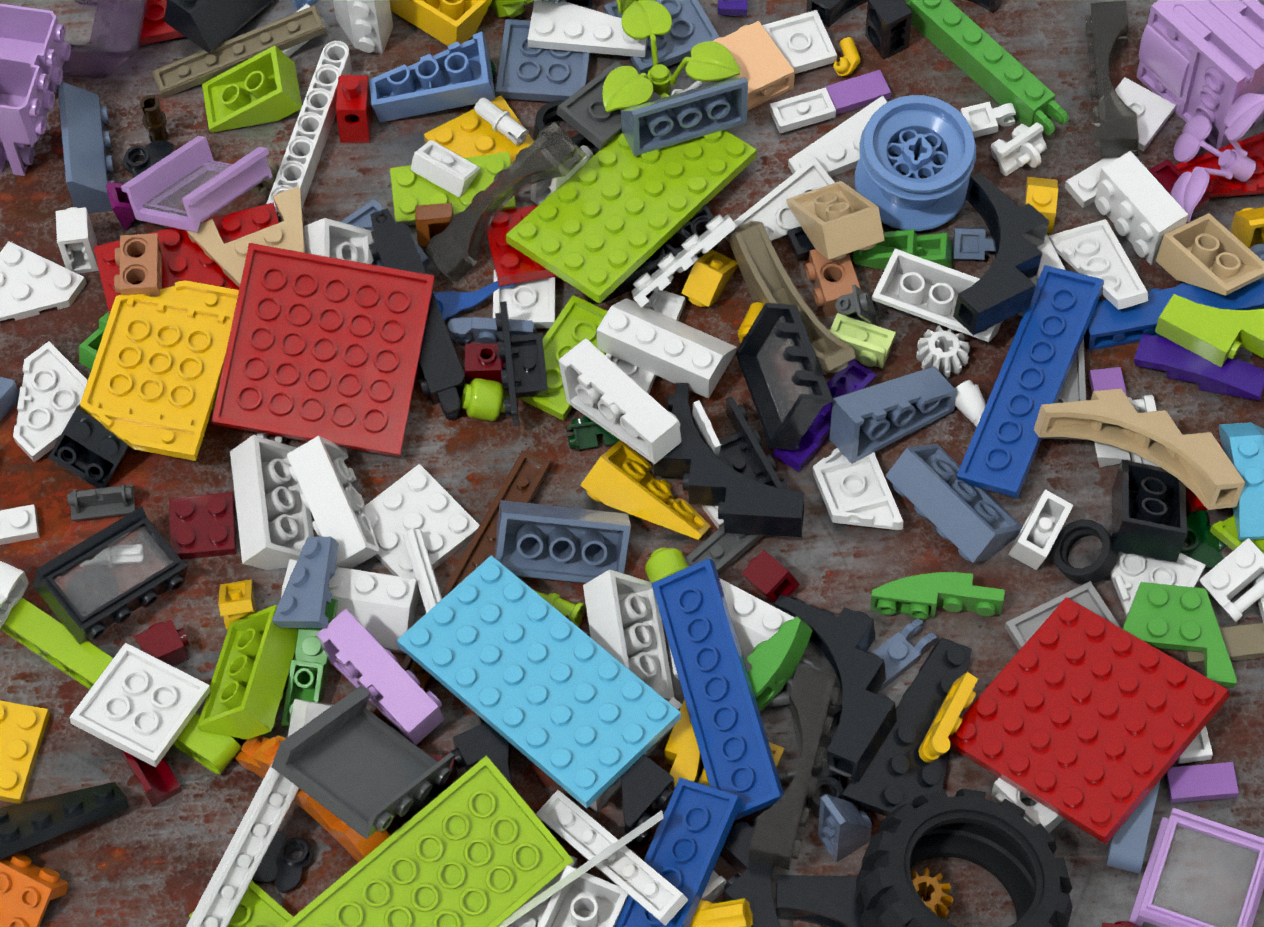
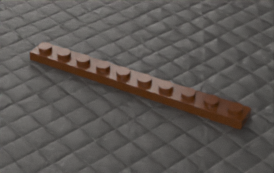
M523 450L521 451L441 593L442 599L491 555L494 557L500 500L532 503L551 469L550 461ZM406 655L401 667L405 671H411L421 683L419 686L426 693L434 677L409 655ZM376 708L373 714L377 716L379 719H381L383 722H385L387 725L396 728Z

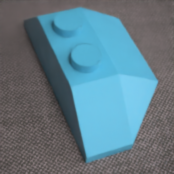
M1251 422L1219 424L1222 449L1245 481L1236 507H1233L1238 540H1247L1248 538L1250 540L1264 539V429Z

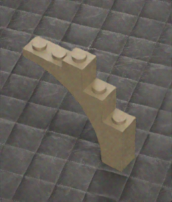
M750 221L727 235V239L752 300L761 302L763 305L765 303L797 305L823 374L838 372L848 367L847 362L856 358L852 346L834 336L805 303L784 269L763 223ZM787 339L789 346H793L791 340ZM796 362L799 370H802L800 363Z

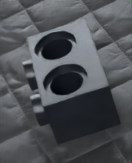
M868 0L865 36L883 60L909 48L912 11L903 0Z

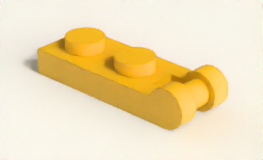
M966 672L953 682L921 743L918 752L923 761L931 763L950 749L948 736H952L957 731L962 722V718L959 717L962 709H966L976 695L973 688L978 678L969 672Z

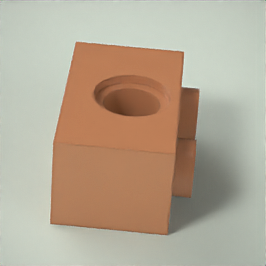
M816 249L809 251V263L805 264V272L808 281H813L816 288L813 289L816 306H822L825 317L837 315L839 312L835 307L836 300L840 296L853 293L852 285L860 288L850 255L847 253L846 257L842 259L828 260ZM829 279H834V280H837V281H836V282H830V281H827V280H829Z

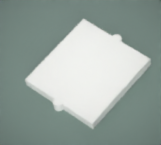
M700 400L693 402V423L702 440L719 458L721 444L711 426V422Z

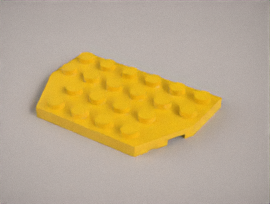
M184 280L175 282V286L159 289L160 296L150 297V294L118 295L115 297L80 406L107 430L134 450L196 461L218 392L239 290Z

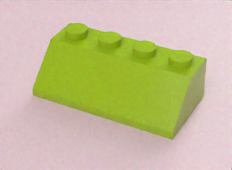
M277 604L230 622L210 684V693L206 697L197 725L200 730L245 740L271 732L275 725L277 710L283 698V690L290 673L291 660H293L299 631V628H279L272 622Z

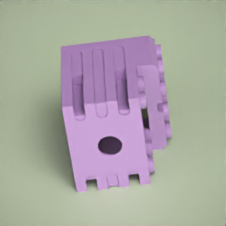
M1158 0L1151 5L1148 24L1143 32L1139 49L1140 62L1136 77L1153 93L1175 104L1174 112L1186 123L1197 115L1208 118L1211 121L1212 130L1205 140L1216 149L1229 144V140L1224 134L1228 128L1224 121L1234 101L1246 93L1264 95V0ZM1264 110L1252 124L1253 127L1263 121Z
M0 4L1 173L6 160H9L14 175L25 176L28 165L33 164L35 144L39 140L40 134L43 135L45 133L47 125L46 116L48 110H51L54 106V92L57 91L58 85L62 82V67L64 61H68L70 58L71 45L64 42L65 25L58 23L53 11Z

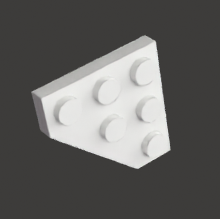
M8 241L0 252V321L15 318V321L40 315L39 311L57 307L58 310L70 307L87 284L85 277Z
M50 341L24 359V377L19 392L17 424L14 426L13 433L15 443L34 462L54 448L76 407L80 404L88 381Z
M1118 551L1117 562L1110 576L1127 617L1141 582L1196 587L1206 565L1182 553L1179 554L1178 560L1175 563Z

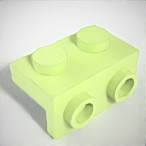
M837 313L829 330L839 340L852 346L856 355L855 360H858L865 366H876L882 369L896 336L894 331Z

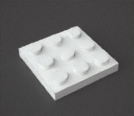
M420 464L360 509L361 514H365L370 520L380 553L375 556L394 576L416 579L403 538L409 529H420L422 531L434 570L470 542L480 526Z
M125 643L71 714L70 722L72 725L157 767L209 695L210 685Z

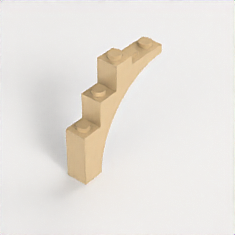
M1122 389L1093 391L1091 400L1042 404L1034 426V431L1038 437L1087 439L1121 448L1157 464L1178 478L1198 497L1207 510L1236 507L1245 481L1211 432L1182 435L1166 410L1137 413Z

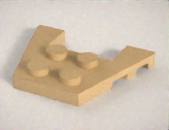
M299 186L273 195L274 203L283 222L224 244L213 219L200 223L197 233L187 231L189 239L193 243L196 242L203 249L204 253L211 260H214L223 269V272L240 288L249 243L305 253L302 196Z

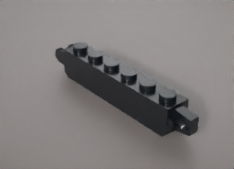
M388 208L370 214L373 231L371 232L373 243L369 244L368 247L373 261H380L383 267L426 274L408 225L401 222L396 223ZM432 291L418 368H420L423 377L419 378L418 381L423 395H430L433 405L440 404L446 419L456 421L462 414L459 396L463 395L466 384L464 381L465 375Z

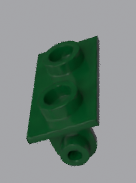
M588 417L572 419V425L566 426V432L573 431V435L568 436L569 448H576V451L598 447L597 435L601 434L603 435L604 446L613 445L620 441V439L594 421H591Z

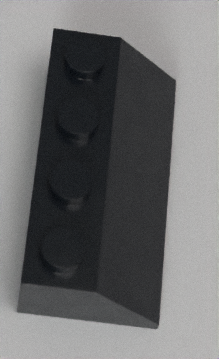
M167 0L164 22L210 54L275 0Z

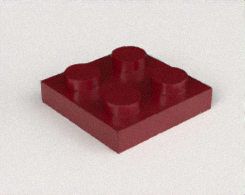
M233 492L169 498L170 546L181 560L237 554Z

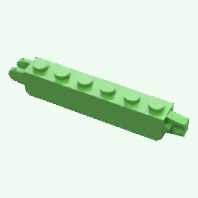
M904 0L912 11L911 24L1000 105L1012 103L1016 115L1013 116L1021 124L1031 127L1038 122L1043 126V133L1050 135L1056 129L1053 121L1047 117L1048 115L1061 125L1068 122V114L1055 101V94L950 0Z

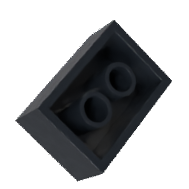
M1122 459L1112 487V550L1176 563L1187 535L1186 486L1178 478L1161 467Z

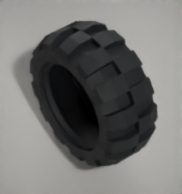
M962 788L956 792L955 797H948L943 789L914 798L911 805L906 803L897 807L881 822L877 834L870 840L862 859V867L856 878V902L860 911H863L860 918L863 927H957L937 916L925 905L913 885L910 873L912 866L924 860L952 857L967 860L981 866L1002 883L1013 901L1017 916V922L1008 927H1068L1073 908L1069 895L1072 885L1064 857H1054L1057 849L1055 840L1041 823L1032 826L1023 818L1025 815L1024 809L1005 798L1001 804L986 800V792Z

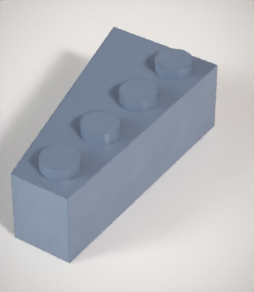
M930 367L833 398L829 439L848 461L853 464L953 412L957 390L935 367Z

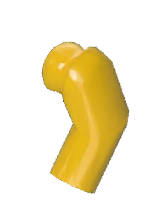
M851 37L840 41V47L844 56L840 57L839 62L835 60L833 64L834 70L839 76L851 75L861 61L855 42Z

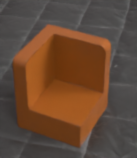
M452 203L415 206L416 231L420 247L431 246L430 234L454 232Z

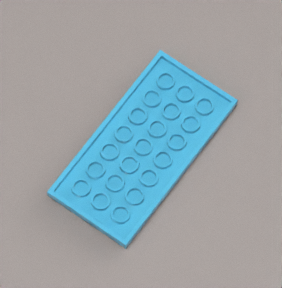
M492 555L397 639L400 649L586 809L681 719V712Z

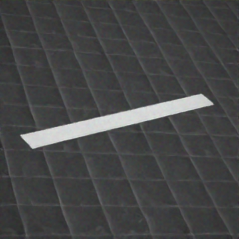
M662 810L516 910L497 927H507L664 818Z

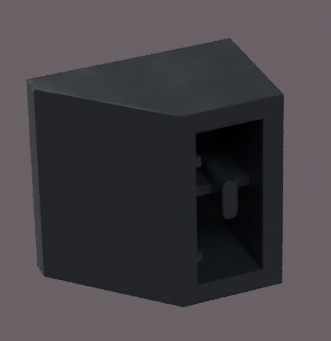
M79 404L48 458L93 486L106 488L128 455L131 447L107 430L98 420L81 408Z
M645 754L621 777L625 835L661 810L664 815L675 789L674 777ZM655 825L627 843L626 847L632 851L638 844L644 845L652 836L654 831L652 828Z

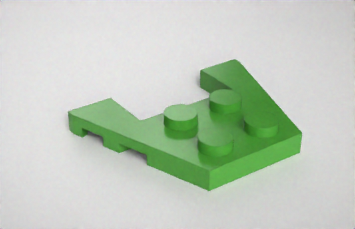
M1141 582L1122 629L1155 648L1204 653V676L1223 687L1234 688L1237 684V678L1207 590L1205 588Z

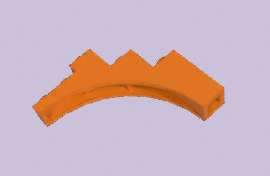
M261 735L251 738L242 745L241 752L235 759L243 768L254 772L264 779L275 758L280 743L286 738L279 735L271 739ZM300 788L293 800L323 826L357 862H360L390 836L385 829L383 832L378 830L365 839Z

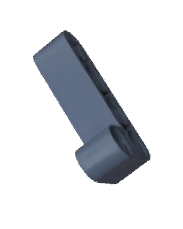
M1160 781L1111 838L1106 866L1140 874Z

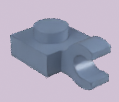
M954 227V259L984 260L985 251H995L992 237H986V228Z

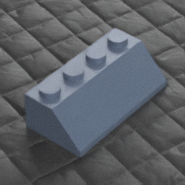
M734 77L621 110L622 132L633 155L637 156L747 123L748 81L746 78Z
M61 82L58 85L65 176L73 205L77 208L86 207L88 214L111 211L112 206L106 184L108 182H115L110 180L109 174L115 171L112 155L107 153V149L112 148L110 131H105V124H110L107 106L102 107L99 95Z
M937 443L906 448L885 477L893 483L892 487L898 494L907 497L915 505L914 509L919 515L928 518L936 526V531L939 535L950 540L958 548L959 554L964 559L973 563L988 560L1018 536L1023 526L985 489L971 486L962 480H958L957 473L960 465Z
M500 500L494 558L514 575L522 577L588 583L609 569L624 574L631 529L630 520L626 513Z

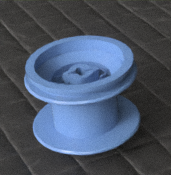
M925 95L899 97L881 106L871 116L862 131L859 143L860 159L855 170L856 191L879 207L881 223L892 228L923 231L945 224L955 217L966 201L969 176L976 160V144L969 123L949 103Z

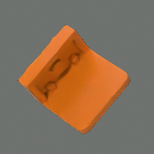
M15 853L1 859L0 927H39L49 901L64 896L70 883L59 878L60 874L57 871L45 867L40 868L32 864V860L26 855Z

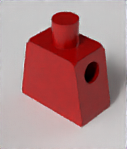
M341 75L338 77L336 115L340 143H370L372 104L369 77L366 75ZM350 115H357L359 121L351 122Z

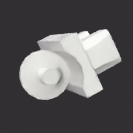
M1036 122L1031 127L1020 124L1014 128L1012 140L1005 142L998 139L991 144L992 157L998 162L1001 174L1008 176L1025 164L1032 168H1036L1041 164L1040 154L1047 149L1042 136L1044 129L1041 124Z

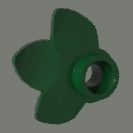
M1204 510L1190 512L1186 515L1187 535L1184 541L1190 547L1182 546L1180 553L1205 564V569H1212L1224 559L1219 552L1226 545L1210 532L1211 526L1207 525V515Z

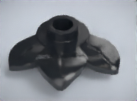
M156 140L145 147L133 146L125 153L123 158L124 167L134 178L171 154L174 145L168 141Z
M277 831L252 880L259 883H272L275 881L279 893L292 890L301 881L302 869L307 867L313 858L311 845L303 838H288L283 833ZM293 852H302V856L300 858H290Z

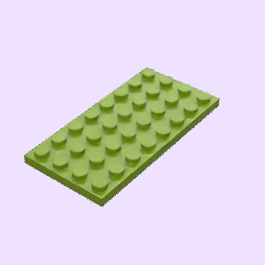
M663 93L661 95V98L669 97V95ZM722 130L634 156L623 132H621L589 159L561 187L549 195L506 234V243L600 304L698 213L705 204L711 201L757 158V149L728 131Z
M486 755L282 927H497L574 860Z

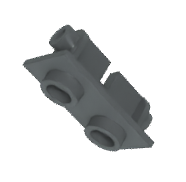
M852 285L853 293L840 296L836 300L835 307L839 313L877 326L875 319L876 316H879L877 302L873 301L871 296L858 286Z
M124 483L121 486L81 491L73 490V492L67 494L68 505L71 506V520L78 521L130 514L135 511L134 485H125Z

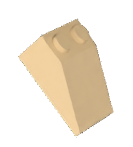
M842 181L786 199L788 207L816 251L828 260H839L846 257L847 253L856 250H868L873 248L876 243L885 241L879 207Z
M1210 213L1164 234L1156 258V262L1176 280L1225 296L1264 277V261Z

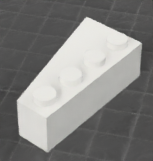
M586 338L558 360L566 402L652 463L656 464L682 442L680 422L677 417L661 406Z
M317 436L288 453L287 457L291 464L289 466L290 474L302 489L303 493L300 496L302 502L307 509L311 510L314 517L312 522L314 530L320 537L331 536L339 543L336 567L352 569L380 553L370 520L365 514L360 512V509L365 505L362 495L351 484L356 480L352 468H347L344 460L349 457L346 448H342L325 438Z

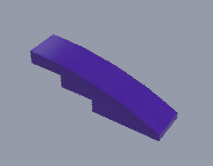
M1147 334L1142 335L1134 357L1135 366L1166 371L1167 378L1198 383L1199 390L1261 401L1264 392V369L1237 358L1233 360L1227 358L1223 366L1219 367L1167 338Z
M853 359L847 362L848 367L838 371L827 382L832 397L836 398L870 387L877 374ZM833 401L821 408L798 443L799 450L774 449L773 456L799 472L830 438Z

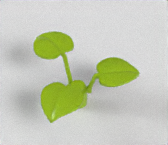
M654 0L634 1L622 15V28L626 35L633 39L642 40L650 36L653 67L648 71V74H639L632 66H621L612 70L607 75L603 85V104L605 111L608 113L618 109H628L632 106L645 104L651 99L653 91L659 96L663 93L669 95L671 85L676 84V79L685 66L686 74L690 78L701 82L733 78L740 75V68L731 52L724 45L718 42L706 41L695 45L691 49V57H685L673 75H671L670 70L665 65L658 64L655 35L669 33L672 26L671 15L662 4Z

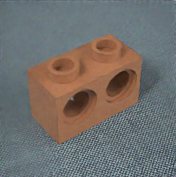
M158 233L120 235V248H115L116 266H120V274L114 276L115 292L121 293V295L150 294V297L160 296L159 289H162V247ZM138 254H143V255L140 256V257H136V258L134 257V256H136V255H138ZM137 281H142L140 284H133Z

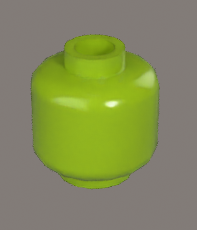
M475 378L470 384H465L461 408L466 409V414L470 418L493 422L497 420L500 412L505 413L504 398H508L509 395L504 394V388L500 382Z
M663 547L651 554L645 565V572L650 582L654 583L689 567L680 550Z

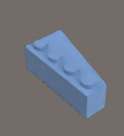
M483 32L472 35L473 39L460 44L458 41L448 45L447 50L431 56V54L420 57L419 62L408 67L404 64L369 79L371 104L379 122L473 105L483 97L489 101L496 100L490 52Z

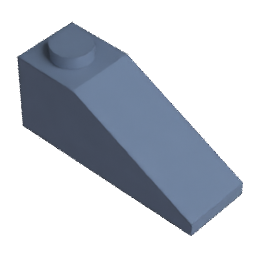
M826 794L820 800L817 836L835 862H838L870 842L872 823L863 810L858 811L853 803Z

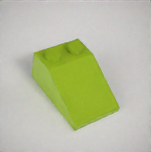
M275 45L202 84L208 127L212 133L276 122L302 108L295 62Z

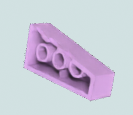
M347 609L335 617L328 624L327 628H323L316 634L330 663L356 689L363 686L371 692L369 701L414 745H417L444 721V717L439 709L442 706L440 700L431 691L425 693L419 686L421 683L416 676L409 670L405 671L399 665L397 658L388 649H384L373 634L364 628Z

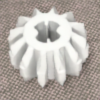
M938 325L936 332L927 329L924 338L918 340L916 358L918 362H922L921 368L923 370L935 367L948 379L950 372L959 375L962 366H966L968 363L970 346L969 342L964 341L963 333L954 334V330L951 328L943 331L941 326Z

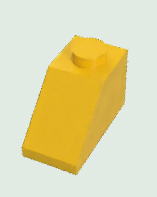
M1027 177L1024 205L1029 203L1049 220L1046 233L1052 234L1057 209L1058 180Z
M710 250L695 261L681 294L689 297L688 300L694 305L705 307V305L711 306L718 300L735 272L738 263L714 250Z

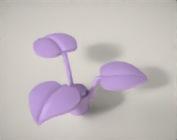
M1255 93L1243 94L1234 101L1228 110L1224 121L1228 128L1224 134L1235 149H1227L1221 152L1204 142L1212 130L1211 121L1205 116H1194L1185 124L1182 134L1178 137L1174 146L1175 159L1186 163L1196 156L1201 146L1218 156V164L1221 166V170L1195 167L1192 173L1184 172L1175 182L1170 195L1187 212V222H1190L1193 210L1206 191L1210 179L1209 174L1224 176L1229 180L1234 177L1241 182L1247 181L1253 175L1256 163L1247 157L1248 153L1241 148L1237 140L1249 130L1263 112L1264 95Z

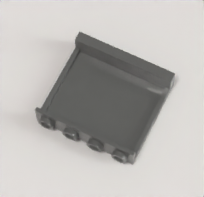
M360 686L283 740L279 745L271 767L367 839L378 830L383 832L397 815L400 817L405 815L416 800L423 801L434 786H442L451 775L452 770L449 767L454 754L450 752L439 762L434 760L367 710L366 705L371 692Z

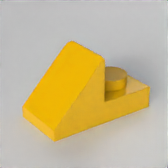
M252 579L220 584L218 605L220 616L224 618L226 630H228L230 622L256 613Z

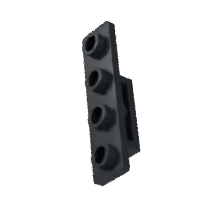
M504 301L500 302L501 313H495L497 332L503 331L504 341H498L500 360L506 359L507 369H501L503 388H509L510 396L504 398L506 417L512 416L513 426H520L517 398L548 395L542 333L511 336L507 302Z
M732 396L726 398V414L737 433L719 440L721 444L719 459L733 470L754 481L779 489L790 490L784 479L779 480L775 473L777 468L770 454L765 455L762 450V440L756 429L751 430L747 423L748 416L743 405H737Z

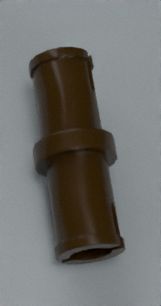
M154 95L143 97L140 101L144 114L142 122L145 129L149 132L150 141H167L169 138L165 127L167 120L165 113L160 109L159 99H155Z

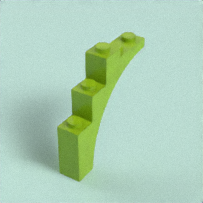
M1173 294L1159 316L1155 329L1157 334L1219 367L1223 366L1227 358L1233 360L1240 346L1264 358V309H1219L1198 304Z

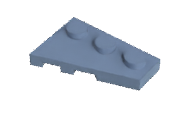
M331 536L307 537L272 619V622L279 628H327L329 618L325 616L326 605L331 604L332 593L328 590L329 580L335 575L339 543Z

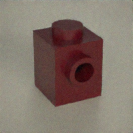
M498 343L465 344L466 384H470L475 378L497 381L502 384L501 369H507L506 359L500 360Z
M765 550L753 558L742 572V575L773 605L780 594L789 597L800 585L793 575Z
M172 620L165 623H155L147 631L135 636L141 651L173 667L189 660L185 650L186 647L190 646L183 628L176 630Z

